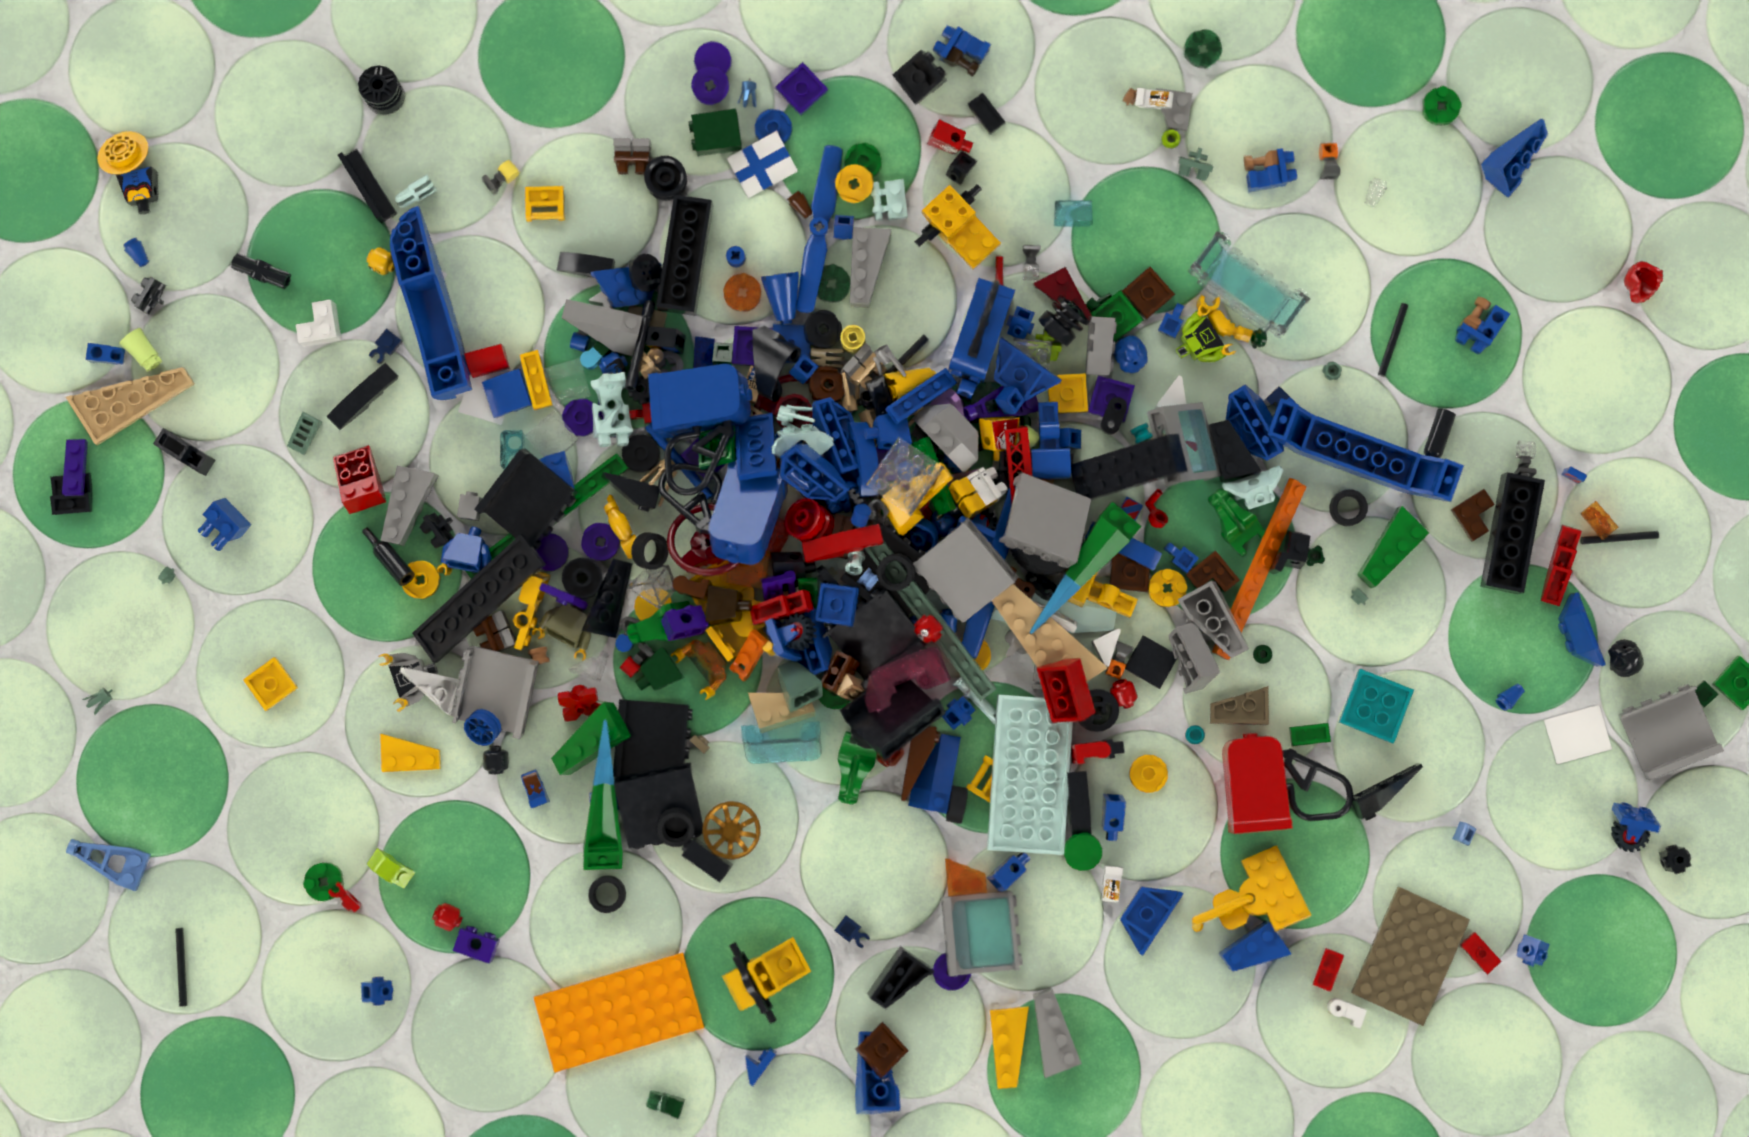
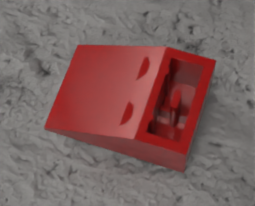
M369 445L333 457L341 501L349 514L386 503L384 489Z

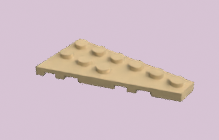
M181 367L161 372L157 375L141 377V379L102 387L98 390L66 396V399L94 444L99 445L195 383L186 369Z

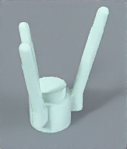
M781 405L777 415V420L782 421L781 425L794 427V429L798 427L789 423L793 422L794 418L815 422L813 418L795 414L796 411H812V407Z

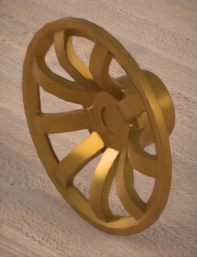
M728 801L718 804L709 811L705 817L702 832L705 844L714 854L724 859L733 860L742 858L752 852L759 841L761 827L757 815L751 808L740 802ZM727 806L739 807L734 820H731ZM721 808L724 811L725 822L713 815ZM743 810H745L752 818L740 824L738 822ZM711 819L717 823L720 829L707 830L709 820ZM755 823L756 834L743 831L742 828ZM708 835H720L721 838L712 846ZM750 837L753 838L754 841L751 844V846L747 848L745 843L740 838ZM724 841L728 842L727 854L716 850ZM736 842L744 852L732 855L733 843Z

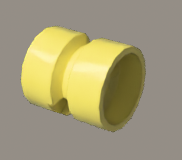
M848 325L841 332V345L846 352L857 353L865 344V333L861 327Z

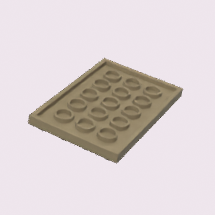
M1397 887L1351 993L1424 1026L1470 919L1401 887Z

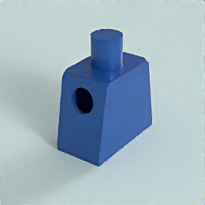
M889 414L880 415L875 418L873 427L864 429L865 439H875L878 449L908 451L912 444L907 418L896 425Z

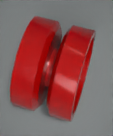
M802 498L793 503L788 509L785 516V528L791 536L805 543L831 535L834 528V517L827 508L815 500Z

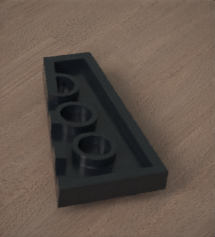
M618 559L612 560L581 631L616 638L632 563Z

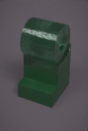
M650 1090L646 1107L679 1119L685 1099L664 1092Z

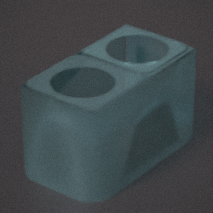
M1055 201L1053 226L1090 227L1091 221L1092 227V201Z
M504 430L500 434V466L503 469L507 467L510 456L516 455L520 449H524V433L522 430ZM512 436H517L521 439V446L518 449H511L508 445V440Z

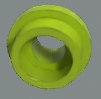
M1173 129L1166 130L1161 138L1162 144L1169 149L1177 147L1181 140L1180 134ZM1173 137L1174 142H1169L1167 138Z

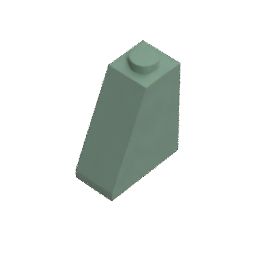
M790 660L778 666V681L791 713L822 697V681L801 664Z

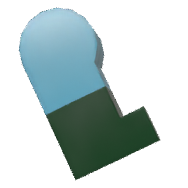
M597 341L589 351L582 353L580 362L588 370L595 369L601 363V358L610 354L612 350Z

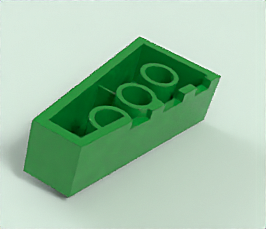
M1403 506L1398 507L1357 575L1370 588L1376 587L1429 532Z
M603 702L553 755L551 759L559 775H571L598 758L604 720L607 721L610 749L631 736L613 702Z

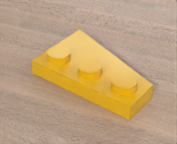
M380 734L382 772L441 769L439 749Z

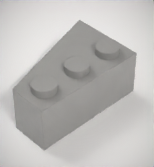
M1089 316L1085 373L1109 376L1114 368V360H1111V355L1115 351L1113 335L1116 333L1117 323L1115 318Z
M1194 622L1177 626L1168 636L1175 659L1178 658L1181 670L1178 672L1184 678L1186 688H1183V690L1187 694L1204 689L1220 673V670L1198 626Z

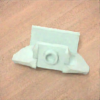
M805 424L797 429H794V427H784L782 431H777L780 437L772 446V454L781 459V456L797 444L798 441L805 440L808 446L822 455L834 445L832 437L825 432L819 431L812 424Z
M1278 465L1248 477L1223 483L1222 487L1224 490L1234 494L1235 501L1244 498L1245 505L1252 509L1274 502L1275 495L1273 490L1277 486L1284 470Z

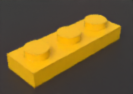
M535 350L520 354L533 409L539 410L553 406L539 351Z

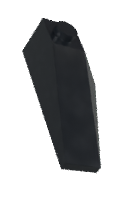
M1416 763L1353 795L1352 806L1358 818L1367 821L1376 817V812L1380 811L1423 768L1422 764Z

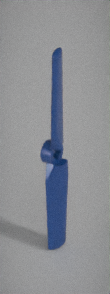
M834 145L824 147L811 205L813 219L810 222L811 236L804 248L796 310L803 313H810L815 307L827 253L825 236L829 231L828 223L835 212L837 198L835 180L841 168L843 151ZM818 223H821L823 227L820 231H817L816 227H814L818 226Z
M1010 488L995 530L996 534L991 543L1004 560L1008 555L1009 547L1005 543L1000 542V538L1005 536L1012 507ZM992 601L967 619L962 644L973 658L978 657L995 607Z

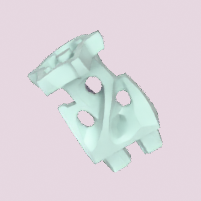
M625 372L617 374L603 373L599 379L591 381V387L598 396V405L596 403L592 404L593 436L598 438L600 447L610 446V437L617 438V446H627L629 437L633 432L629 405L624 404L621 398V391L625 389L626 383ZM611 400L615 402L613 409H610L607 405ZM619 413L623 414L624 420H619Z

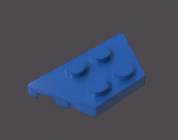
M629 267L591 272V276L599 283V288L607 296L612 308L644 304V301H651L654 290L642 292L633 288L629 276Z
M1003 337L1000 338L994 380L1003 387H1016L1024 400L1027 401L1062 381V379Z
M1142 886L1139 888L1120 917V921L1140 955L1143 956L1184 893Z

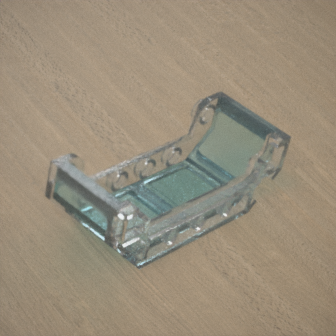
M1217 231L1189 268V274L1199 279L1197 283L1214 297H1219L1221 302L1258 329L1261 328L1266 333L1269 330L1275 337L1281 339L1309 302L1308 293L1301 288L1298 290L1293 289L1292 291L1288 289L1289 286L1285 282L1274 279V275L1268 270L1263 271L1258 267L1256 261L1244 257L1241 250L1236 247H1230L1231 238L1226 233Z

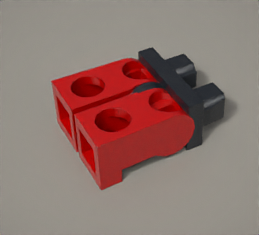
M1102 739L1101 742L1071 745L1073 764H1084V758L1088 757L1113 759L1115 754L1125 753L1123 741L1113 742V739Z

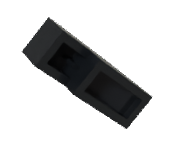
M560 252L556 271L593 278L591 276L593 271L614 269L615 260L595 255Z
M165 428L161 430L153 443L161 450L204 476L207 475L216 461Z

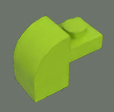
M379 848L376 849L367 862L369 868L382 879L404 889L415 874L411 868L399 863L392 855Z

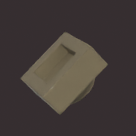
M694 735L690 739L702 753L705 754L710 749L708 746L709 741L702 735L699 737Z

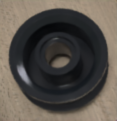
M656 157L649 162L645 169V184L649 192L659 200H673L674 194L681 195L686 189L687 174L682 163L674 157ZM665 174L671 176L667 182L661 181V177Z

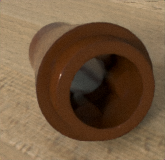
M799 190L787 199L788 205L804 219L813 214L804 193L801 194Z

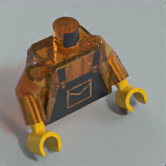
M695 639L683 646L682 649H676L670 655L678 657L675 663H679L687 655L709 682L710 686L700 690V694L706 692L707 698L705 700L713 697L715 690L727 678L725 672L726 663L709 642L703 643Z

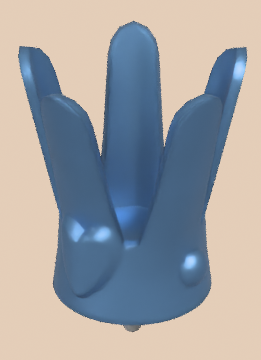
M750 78L749 81L742 82V92L737 103L739 104L743 95L744 108L747 107L750 94L754 107H756L757 103L755 93L757 84L750 81Z

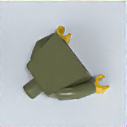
M569 605L555 607L544 614L538 624L539 628L533 629L532 635H535L539 630L541 634L538 639L544 638L546 633L575 649L579 647V650L574 654V658L576 659L577 653L581 652L584 655L583 661L587 656L585 650L588 648L591 639L590 632L581 631L588 615L583 613L584 609L574 605L573 607Z

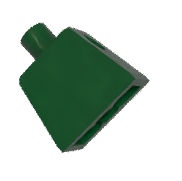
M661 647L640 667L644 676L635 682L641 691L649 685L657 691L683 679L684 676L666 649Z

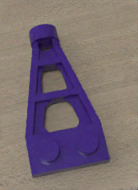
M1000 386L973 405L964 407L963 413L968 422L980 418L1022 417L1038 412V400L1034 396L1025 401L1016 414H1004L998 404V411L987 412L985 403L998 397L1004 389L1003 386Z

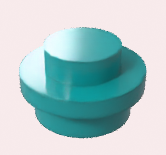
M1193 725L1186 730L1185 737L1189 743L1196 745L1204 740L1205 733L1200 726Z

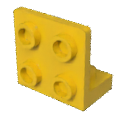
M731 623L710 626L705 630L728 662L738 656L747 637L739 636Z

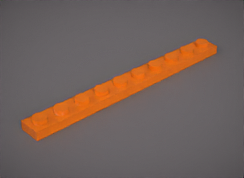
M1289 478L1230 609L1241 633L1307 487L1295 479ZM1215 643L1212 652L1226 660H1230L1231 657Z

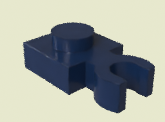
M386 328L375 342L379 347L373 349L369 356L373 358L375 354H379L380 357L376 362L381 364L385 359V354L388 353L391 356L403 341Z
M845 915L834 930L849 943L852 939H855L857 946L860 948L864 947L859 941L861 937H865L867 940L870 939L868 934L859 932L861 926L847 915Z

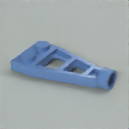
M71 839L66 849L67 854L79 858L116 885L133 891H137L151 856L149 853L132 847L85 843L75 839ZM94 849L106 853L102 864L90 858ZM112 855H121L126 858L121 873L115 872L108 866Z

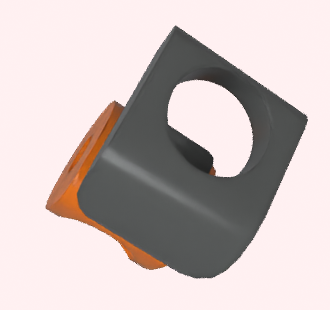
M1321 143L1319 158L1325 162V168L1320 175V179H1338L1341 170L1336 163L1338 158L1337 143Z
M1117 641V653L1115 658L1111 659L1105 674L1120 679L1126 667L1124 660L1133 651L1134 647Z

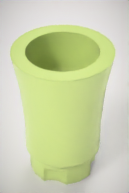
M141 328L127 334L119 343L147 372L155 369L162 363V359L158 356L159 354L150 344Z

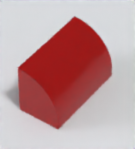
M502 344L464 353L472 378L510 369L505 348Z

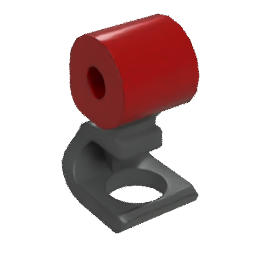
M640 642L638 644L640 651L635 656L630 655L620 666V669L630 678L640 670L641 663L646 658L655 654L645 642Z

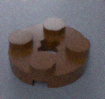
M820 367L809 379L808 388L814 401L831 397L837 403L845 394L842 375L834 367ZM826 381L829 382V385H832L830 389L824 387Z

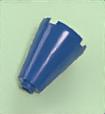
M790 272L762 276L761 281L776 321H780L781 324L792 323V319L796 317L799 273Z

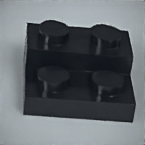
M920 50L893 74V77L915 105L920 103L931 92H935L947 81L944 77L947 75L941 66L937 67L934 64L935 58L929 51Z

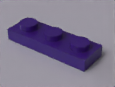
M86 439L66 440L62 494L64 496L84 495L88 446Z

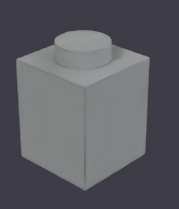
M466 492V495L460 494L458 518L479 521L480 514L474 510L482 499L478 496V493Z

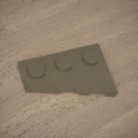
M1268 686L1211 703L1210 724L1268 725Z

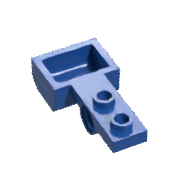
M1038 402L1040 449H1031L1030 451L1032 476L1040 480L1070 479V448H1060L1058 402Z

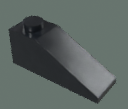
M607 472L602 473L601 477L633 505L638 506V510L649 512L650 509H655L659 495L658 486H650L648 483Z

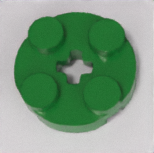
M1440 86L1429 91L1424 97L1422 113L1425 119L1433 125H1448L1459 115L1462 102L1452 89ZM1438 102L1444 103L1446 110H1438Z
M321 862L313 865L306 872L303 882L307 894L317 901L325 902L334 899L335 897L330 896L328 891L332 889L334 892H339L340 889L336 886L337 882L342 883L344 886L342 871L333 863ZM327 877L328 886H321L320 878Z

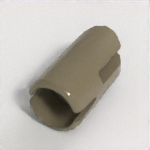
M811 348L810 355L820 357L811 359L818 367H844V364L826 363V360L845 361V357L826 356V353H845V349Z

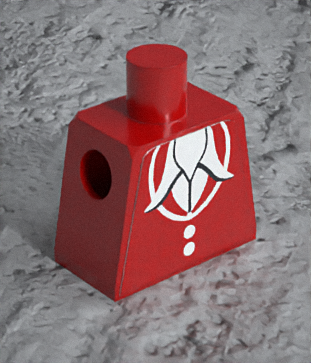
M939 119L933 126L927 145L956 154L959 150L970 153L973 142L964 139L965 131Z

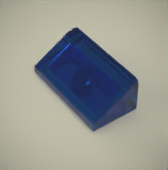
M695 336L693 368L713 366L712 358L715 339Z

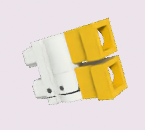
M982 467L967 477L950 484L951 496L956 504L960 503L958 507L966 518L970 519L996 504L1008 490L1003 482L995 485L992 481L998 476L994 467L988 469Z

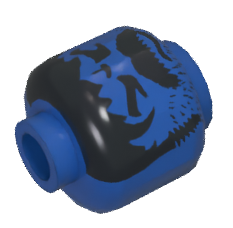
M617 352L602 357L599 364L602 373L608 374L626 373L625 367L628 366L625 356H620Z

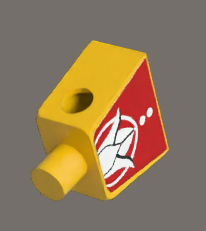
M1019 417L979 419L983 449L993 451L994 461H999V451L1006 450L1004 429L1018 428ZM1018 432L1009 433V440L1015 446Z

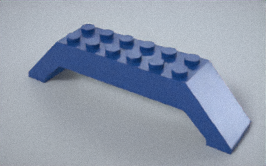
M1282 398L1279 400L1267 433L1268 436L1296 454L1402 493L1447 502L1452 501L1464 465L1448 459L1421 455L1315 416L1300 407L1299 404Z

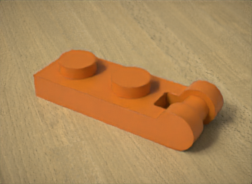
M756 629L750 632L738 656L729 667L733 673L736 672L743 682L750 677L764 651L762 647L769 641Z

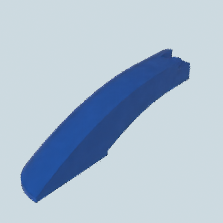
M416 206L399 218V223L391 232L390 250L398 283L401 287L419 344L431 396L436 400H450L457 398L456 395L473 390L469 377L471 374L466 363L463 342L441 267L419 206Z

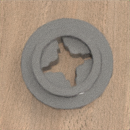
M671 351L663 352V360L659 364H655L661 373L668 372L667 369H661L666 366V359L670 364L674 365L670 372L683 370L682 359L678 354Z

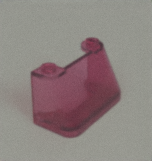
M928 647L872 670L869 674L865 697L869 713L890 706V697L896 693L894 686L907 682L910 679L915 678L917 685L925 690L951 681L940 651L935 647Z

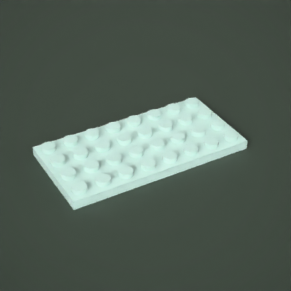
M997 695L987 850L1064 855L1068 802L1067 773L1070 771L1073 722L1052 723L1045 698Z

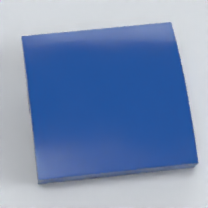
M516 369L482 382L494 418H499L510 412L519 411L532 405L521 369Z

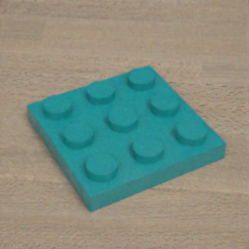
M1358 669L1338 723L1394 744L1414 689L1363 669Z

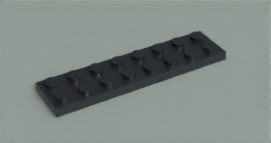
M520 534L412 634L432 662L438 663L523 586L528 579L545 566V562L526 536Z

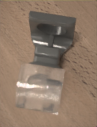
M1023 245L1022 250L1026 256V263L1022 265L1024 281H1038L1039 264L1036 263V255L1041 249L1040 245Z
M1517 442L1516 458H1519L1520 462L1514 474L1533 477L1537 473L1535 468H1529L1531 459L1536 454L1535 442Z

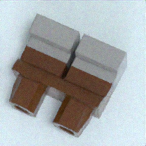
M613 138L614 162L618 174L627 175L628 165H634L635 173L637 175H644L645 169L650 162V139L632 138L631 141L630 138Z
M502 610L487 617L473 630L476 637L486 634L488 638L487 641L479 644L481 648L500 652L515 646V636L512 629H510L506 614Z

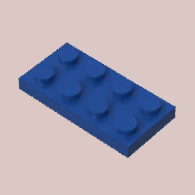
M773 413L750 416L744 424L735 426L737 476L739 481L777 475L776 456L772 454V446L775 443Z

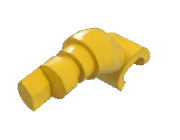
M1203 295L1197 300V309L1205 303ZM1219 297L1214 299L1212 302L1213 306L1206 304L1203 306L1205 312L1212 309L1207 315H1209L1208 319L1218 335L1225 337V335L1231 337L1232 335L1234 339L1249 343L1253 331L1240 325L1236 327L1234 323H1231L1225 317L1221 310H1217L1220 305Z
M609 494L607 497L608 503L604 506V511L609 518L608 523L618 539L622 540L620 544L628 559H632V545L637 537L635 534L631 535L633 532L625 514L621 513L613 495Z

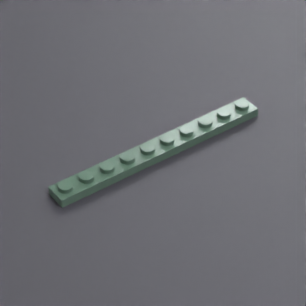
M884 540L882 545L864 548L877 566L883 558L894 554ZM892 561L885 568V576L892 583H901L906 579L907 570L901 562ZM913 579L908 587L897 591L918 620L923 615H933L942 624L943 629L940 632L942 636L936 641V644L977 698L982 701L994 692L996 687Z

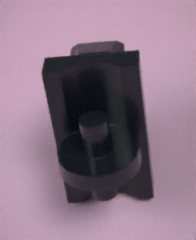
M144 277L141 282V287L144 288L142 293L134 294L131 301L135 304L134 307L149 315L157 302L161 305L164 304L160 297L166 285L153 277L150 279Z
M436 513L427 514L423 517L424 521L419 528L425 534H429L431 531L435 534V537L431 539V544L434 548H439L454 538L450 533L453 530L450 526L453 521L451 517L445 519L442 515L437 516Z

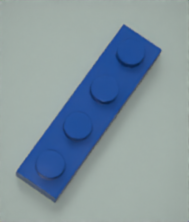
M944 368L889 405L885 410L897 425L955 386L957 382L948 369Z

